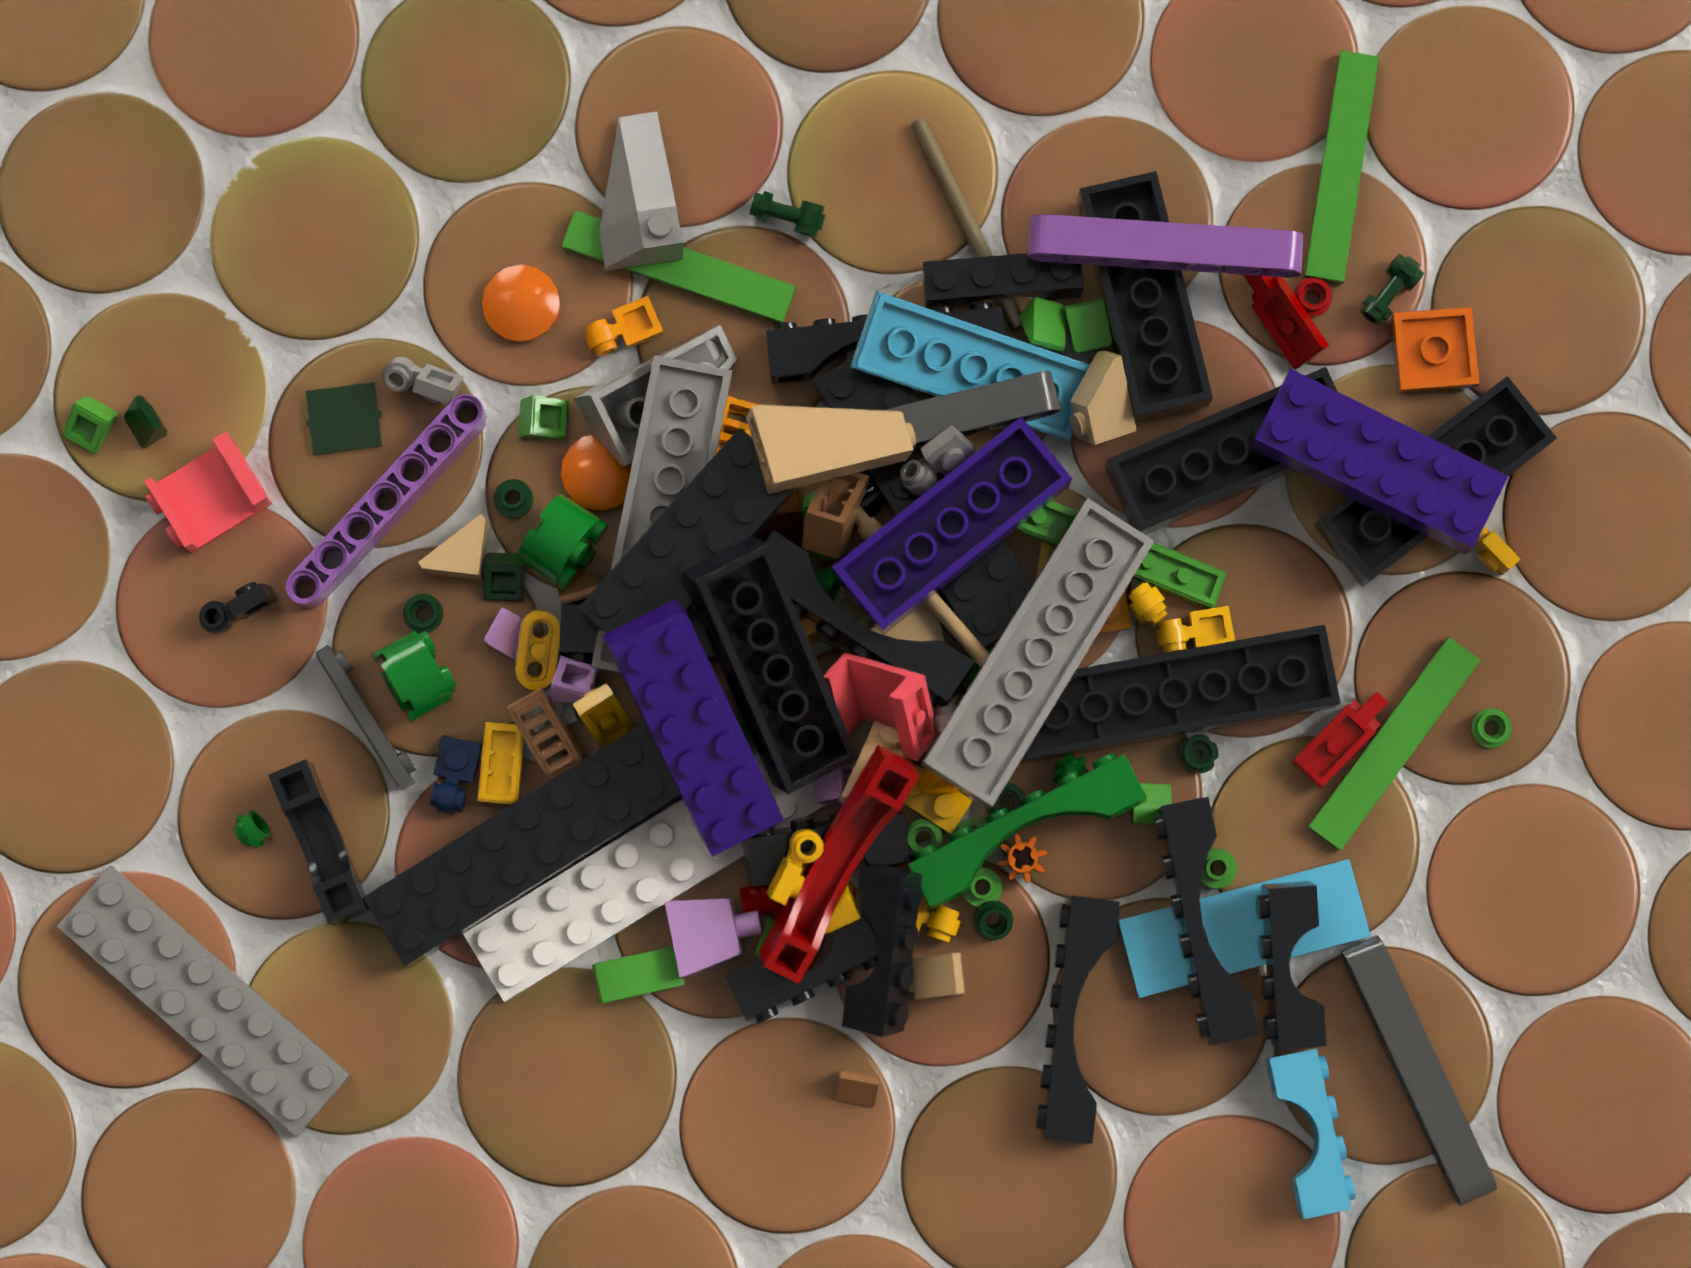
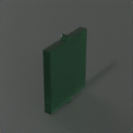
M374 382L306 391L309 414L306 425L311 431L314 456L383 447L379 421L383 414L378 410Z

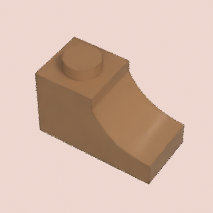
M857 472L822 482L806 511L802 540L803 549L840 559L852 536L855 519L868 488L869 475Z

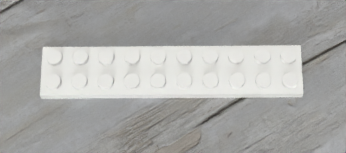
M759 753L754 755L784 818V821L774 825V829L790 827V820L809 817L828 805L815 802L813 782L789 795L774 786L770 781ZM680 800L463 933L503 1002L506 1003L664 906V902L674 900L744 857L743 844L740 842L712 857L702 842L683 800Z

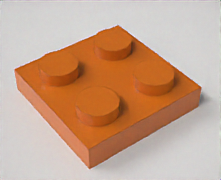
M1472 307L1397 312L1392 314L1399 393L1477 387L1480 384Z

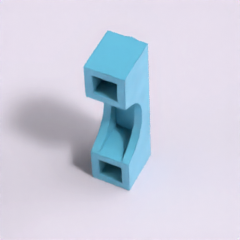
M1309 1049L1265 1058L1273 1098L1284 1100L1297 1106L1307 1116L1313 1129L1314 1147L1307 1164L1290 1178L1299 1218L1308 1219L1351 1210L1350 1200L1356 1199L1355 1189L1351 1176H1344L1341 1160L1347 1159V1153L1342 1135L1336 1136L1332 1120L1338 1119V1111L1334 1096H1327L1324 1080L1329 1079V1069L1325 1056H1318L1317 1049Z

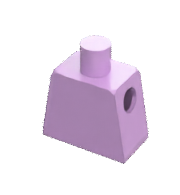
M733 899L664 902L679 977L681 978L694 976L745 955L742 938L763 934V924L759 910L737 914Z

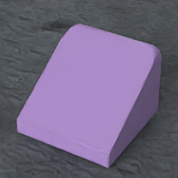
M502 607L483 642L485 645L515 660L520 625L523 619ZM536 626L533 627V634L535 636L539 630Z
M561 656L548 698L553 703L577 702L587 692L592 690L598 669L591 668L590 664Z
M847 763L813 781L815 802L843 805V803L839 802V799L854 765Z

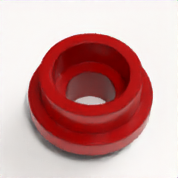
M1315 277L1306 278L1300 281L1294 289V294L1310 317L1322 315L1332 303L1331 288L1322 279ZM1308 292L1316 293L1319 297V302L1316 304L1308 303L1305 299V294Z

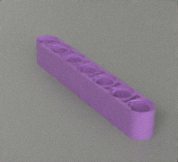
M1051 214L1033 215L1029 219L1027 257L1036 261L1269 277H1297L1302 272L1303 234L1296 231Z
M462 394L455 397L290 574L286 581V591L292 601L305 609H313L320 606L482 432L487 424V414L477 397L471 394ZM471 406L478 409L477 417L471 423L466 424L458 421V414L464 407ZM446 435L450 437L451 444L446 451L439 453L431 449V444L437 436ZM420 464L424 466V474L419 480L411 482L405 479V471L410 465ZM385 493H394L397 495L396 505L387 511L378 509L379 498ZM358 522H367L370 525V532L367 537L361 540L353 539L351 537L353 526ZM331 551H341L343 554L341 565L335 569L325 568L324 559L326 555ZM304 580H314L316 584L314 594L309 598H299L297 594L299 584Z

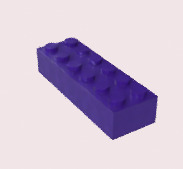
M1291 368L1285 376L1250 446L1251 449L1465 555L1474 548L1509 477Z
M1020 417L832 567V574L877 630L884 635L1070 486L1072 477L1025 420Z
M675 599L603 635L702 842L713 857L784 821L688 616L678 601Z

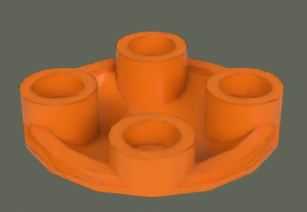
M525 265L507 267L495 274L485 287L482 298L484 318L491 329L505 341L523 342L534 340L546 333L558 321L560 306L558 290L550 277L538 268Z
M594 435L582 437L569 448L563 458L561 478L564 489L574 502L588 511H605L616 508L625 501L632 463L622 466Z

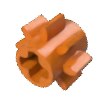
M1015 834V845L1012 848L1005 844L1000 846V849L1007 853V857L1005 860L998 862L997 865L998 867L1008 866L1011 870L1008 876L1009 881L1013 880L1016 874L1023 875L1025 883L1028 884L1031 879L1029 872L1032 870L1038 873L1044 872V868L1037 864L1038 858H1042L1047 854V851H1036L1033 847L1036 843L1035 836L1028 843L1021 842L1019 834ZM1023 849H1027L1030 852L1028 859L1033 862L1032 866L1024 865L1021 869L1015 867L1016 858L1012 856V852L1020 853Z

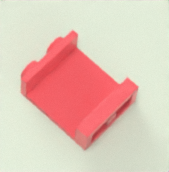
M226 431L212 439L216 447L158 482L152 477L144 481L150 490L145 495L150 506L157 515L163 512L171 524L165 528L169 537L177 548L183 545L191 553H194L273 504L237 444Z
M847 652L824 675L848 734L862 719L870 722L876 720L887 726L894 727L898 731L903 756L915 761L924 754L939 736L936 732L935 718L925 675Z

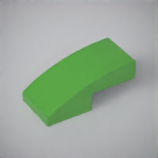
M674 947L592 965L600 1004L685 985L684 979L679 977Z

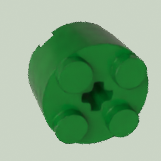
M559 494L539 515V518L542 520L535 531L530 528L517 556L525 565L562 590H566L577 574L576 569L580 567L585 570L594 559L597 550L592 548V546L601 540L608 529V524L570 498Z
M413 630L372 653L375 664L383 660L381 666L384 671L380 674L401 711L411 710L407 713V720L410 723L452 701V693L456 692L454 687L457 685L446 665L439 668L434 660L437 650L426 631L418 634Z

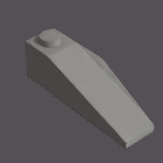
M657 112L618 118L599 229L605 271L683 259L681 229Z
M717 325L656 355L727 370L737 361L721 325ZM654 357L574 397L590 432L622 466H627L633 462Z

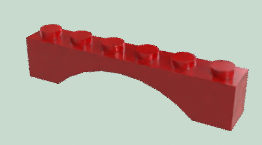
M877 745L824 836L821 856L816 861L808 864L802 874L805 879L798 895L794 899L789 897L759 948L758 952L763 967L797 984L800 983L819 950L833 911L855 869L879 833L900 811L920 777L912 762Z

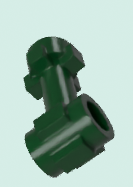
M764 191L761 194L755 192L750 215L757 217V221L766 223L768 216L796 223L794 232L810 237H817L818 230H822L825 219L823 214L824 206L802 201L800 208L773 201V193Z
M1399 253L1385 270L1391 278L1376 297L1371 294L1366 297L1362 302L1364 307L1360 311L1361 314L1368 321L1376 325H1380L1383 320H1388L1393 313L1388 306L1401 289L1405 287L1408 291H1411L1423 277L1424 272L1419 269L1420 264L1409 255L1404 257Z

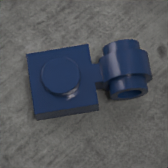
M442 735L433 774L446 778V781H443L442 784H434L430 798V806L436 807L437 812L453 815L454 812L462 813L467 790L461 789L459 783L461 781L474 784L483 747L482 744Z

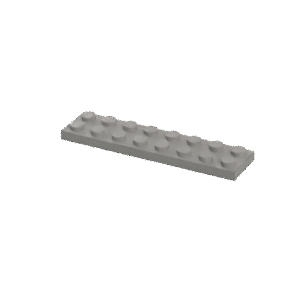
M654 355L610 572L716 455L732 370ZM598 630L591 668L621 674L603 638L604 634Z
M1087 498L921 765L989 809L993 807L1150 550L1154 540Z
M110 865L57 925L70 939L296 1137L305 1130L350 1078L351 1074L114 866Z

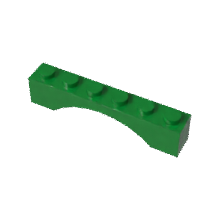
M1113 753L1108 754L1092 763L1094 770L1082 776L1079 775L1078 771H1075L1059 779L1056 782L1059 788L1045 795L1042 789L1037 790L1020 800L1023 806L1009 813L1006 808H1002L985 817L986 825L972 831L970 826H967L949 836L951 842L943 847L936 849L935 845L932 844L914 853L915 861L908 865L912 872L923 874L921 888L931 910L968 893L976 873L987 857L1002 842L1021 829L1045 819L1067 815L1094 816L1111 820L1146 802L1147 796L1125 754L1117 758Z

